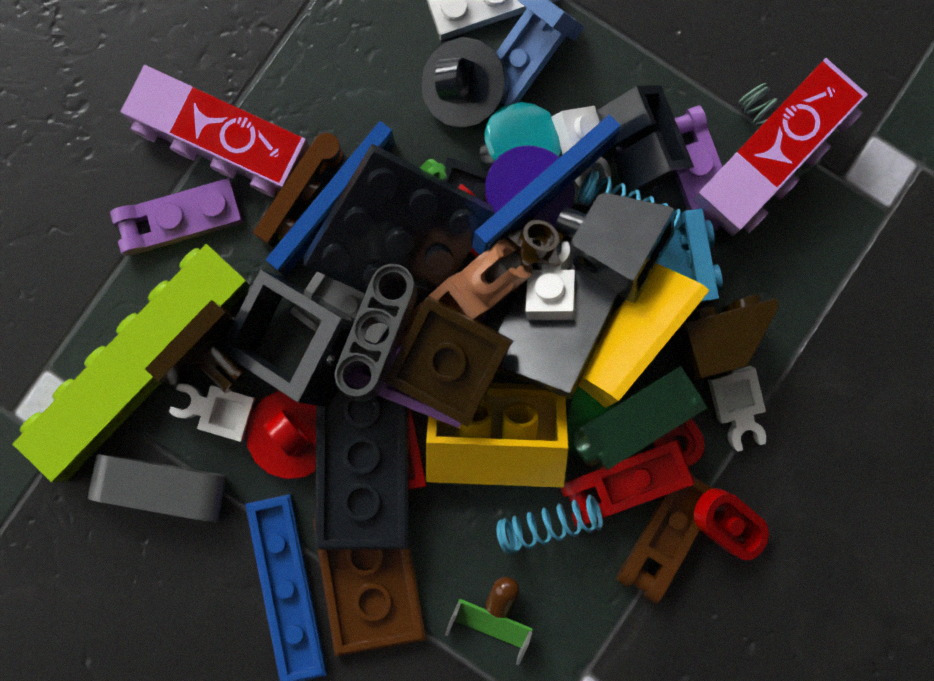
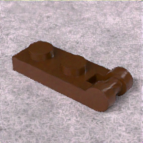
M322 133L314 139L253 231V234L261 242L272 249H275L297 222L296 218L304 205L309 207L321 193L323 184L320 181L326 172L337 169L342 165L344 153L338 139L333 134Z
M693 477L695 480L694 485L662 496L630 555L624 561L616 576V581L627 587L631 584L644 591L645 598L654 603H658L663 597L700 531L694 521L695 506L699 498L706 491L713 488ZM647 557L661 564L654 575L641 569Z

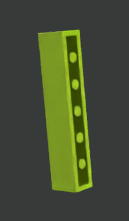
M205 244L201 249L195 248L190 251L180 262L179 267L181 270L169 282L167 280L162 281L150 292L148 296L150 302L138 314H130L119 324L116 329L118 335L107 347H98L86 358L84 362L86 368L76 379L66 380L54 391L52 395L54 401L45 411L33 414L22 424L19 430L22 434L12 445L50 482L68 481L161 384L145 368L211 300L231 311L247 295L251 284L209 245Z

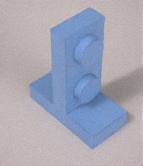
M518 0L527 9L497 50V54L507 65L510 79L505 105L519 103L567 36L575 41L584 29L582 24L550 0Z

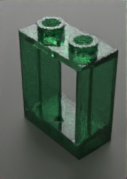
M680 366L663 374L576 428L574 432L579 439L572 443L586 466L590 465L592 467L596 465L598 469L609 470L707 409V406Z

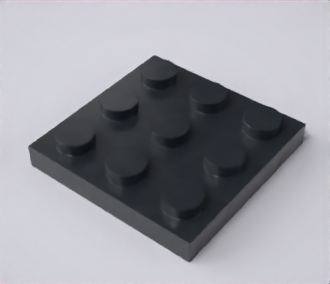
M371 144L305 253L304 266L366 294L370 281L379 268L388 264L401 265L410 272L416 286L417 299L414 310L446 279L456 273L472 249L474 232L489 220L495 212L491 204ZM398 280L390 281L383 288L382 296L390 300L399 299L406 292L407 285Z

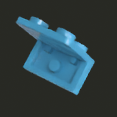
M703 208L687 210L681 214L674 235L658 264L703 284L710 290L697 307L708 306L719 299L718 292L723 289L720 267L718 264L713 265L710 247H714L715 243L714 230L711 221H705ZM620 297L617 303L618 307L625 300L623 297Z

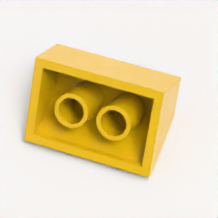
M657 264L636 303L634 304L625 299L618 308H615L578 386L605 408L618 402L710 290L697 281Z
M492 383L472 423L468 427L461 424L459 429L428 416L426 482L564 488L568 455L565 397L531 384Z

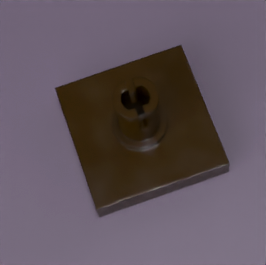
M428 296L425 298L384 382L468 427L472 423L514 340Z
M211 300L155 357L145 370L158 382L177 386L178 384H185L201 369L224 393H228L236 384L221 369L238 382L246 374V371L236 365L220 349L227 336V330L233 324L236 316L225 307Z

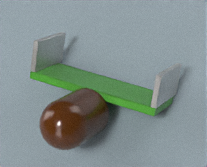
M510 577L497 579L485 602L486 609L459 599L445 636H448L454 621L521 648L516 661V665L519 666L529 646L533 628L506 618L510 615L520 593L518 583Z

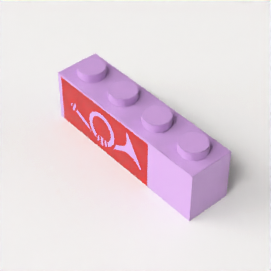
M825 58L701 189L693 201L700 208H703V211L732 237L742 228L750 233L768 214L762 206L773 195L781 200L800 180L793 173L805 161L812 167L829 150L831 145L825 139L836 128L843 134L861 116L863 112L857 108V105L868 94L831 61Z
M147 65L143 66L120 111L132 124L130 130L135 134L152 142H155L157 136L172 143L170 146L171 150L190 160H195L197 155L212 161L210 167L213 170L234 179L236 173L252 180L250 183L252 188L271 197H274L276 192H280L310 147L305 138Z

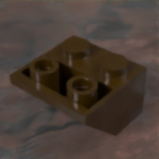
M756 294L735 300L731 305L722 307L723 313L716 314L714 306L692 312L670 338L684 384L747 366L779 308L777 298L761 302L760 295Z

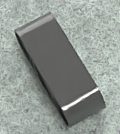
M384 265L373 275L335 370L336 384L345 395L354 401L365 402L372 400L381 391L415 306L417 290L413 277L401 265ZM398 280L407 285L406 292L399 299L390 300L382 296L383 288L390 281ZM382 323L389 327V335L382 343L374 345L366 342V331L373 324ZM361 366L369 368L372 374L369 384L363 389H351L348 385V376L351 371Z
M97 453L87 499L184 518L218 522L227 476Z

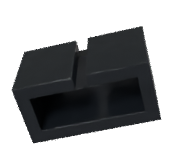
M661 85L635 86L596 110L600 122L610 114L621 125L620 132L613 146L616 147L618 152L614 155L617 163L618 175L625 184L628 193L635 190L653 189L694 167Z

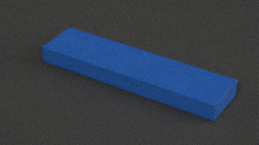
M610 114L479 227L474 232L472 248L481 255L489 250L497 241L503 238L506 239L508 232L518 231L523 227L528 217H534L614 146L621 125Z
M379 121L266 258V261L284 277L289 275L309 249L371 144L387 152L394 147L393 131L383 122Z
M292 494L247 503L245 507L279 680L304 681L326 676L328 672Z

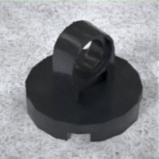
M464 37L447 41L432 52L424 66L421 80L424 102L432 115L446 125L466 129L488 123L489 118L499 107H503L507 101L510 86L507 65L497 52L480 40Z

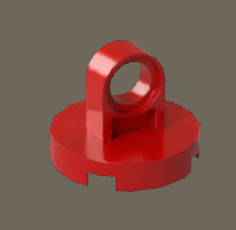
M280 390L263 398L251 412L246 428L247 447L255 463L267 473L284 479L307 477L316 472V405L298 403Z

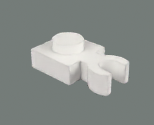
M595 106L565 110L551 117L559 136L562 154L567 152L600 123ZM601 157L575 180L579 188H581L589 171L593 169L595 172H599L597 184L608 176L611 178L610 166L604 158Z
M567 241L561 244L562 250L558 255L561 264L558 267L553 268L544 263L537 262L540 270H533L532 275L527 279L525 311L527 320H574L576 275L575 270H566L571 263L570 246Z
M748 366L708 377L707 380L717 420L722 424L732 422L728 430V441L732 448L736 451L743 450L741 436L748 430H752L756 443L759 445L766 444L765 430L755 422L753 416L766 412L756 368Z
M189 384L177 385L176 390L190 395L191 404L184 410L170 407L169 412L173 416L189 419L199 415L201 417L197 429L244 442L246 428L251 412L255 408L256 398L232 391L224 393L221 388L212 385L206 398L203 397L201 391L195 386Z

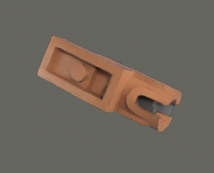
M503 238L497 241L489 250L479 255L463 271L446 279L429 296L478 321L532 275L533 268L532 266L527 268L521 266L520 253L517 248ZM424 300L412 311L400 341L401 344H403Z

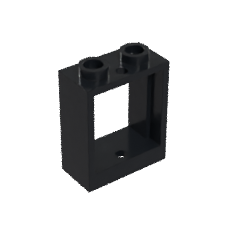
M260 269L256 279L249 286L247 297L233 324L228 328L227 336L220 349L228 357L296 402L323 407L336 383V366L355 319L289 279ZM282 297L322 320L293 377L254 353Z

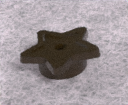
M530 216L523 230L507 233L506 240L520 250L521 266L527 268L537 262H541L556 268L561 264L556 247L564 236L562 233L557 232L548 222L536 220ZM533 242H538L540 246L535 245Z

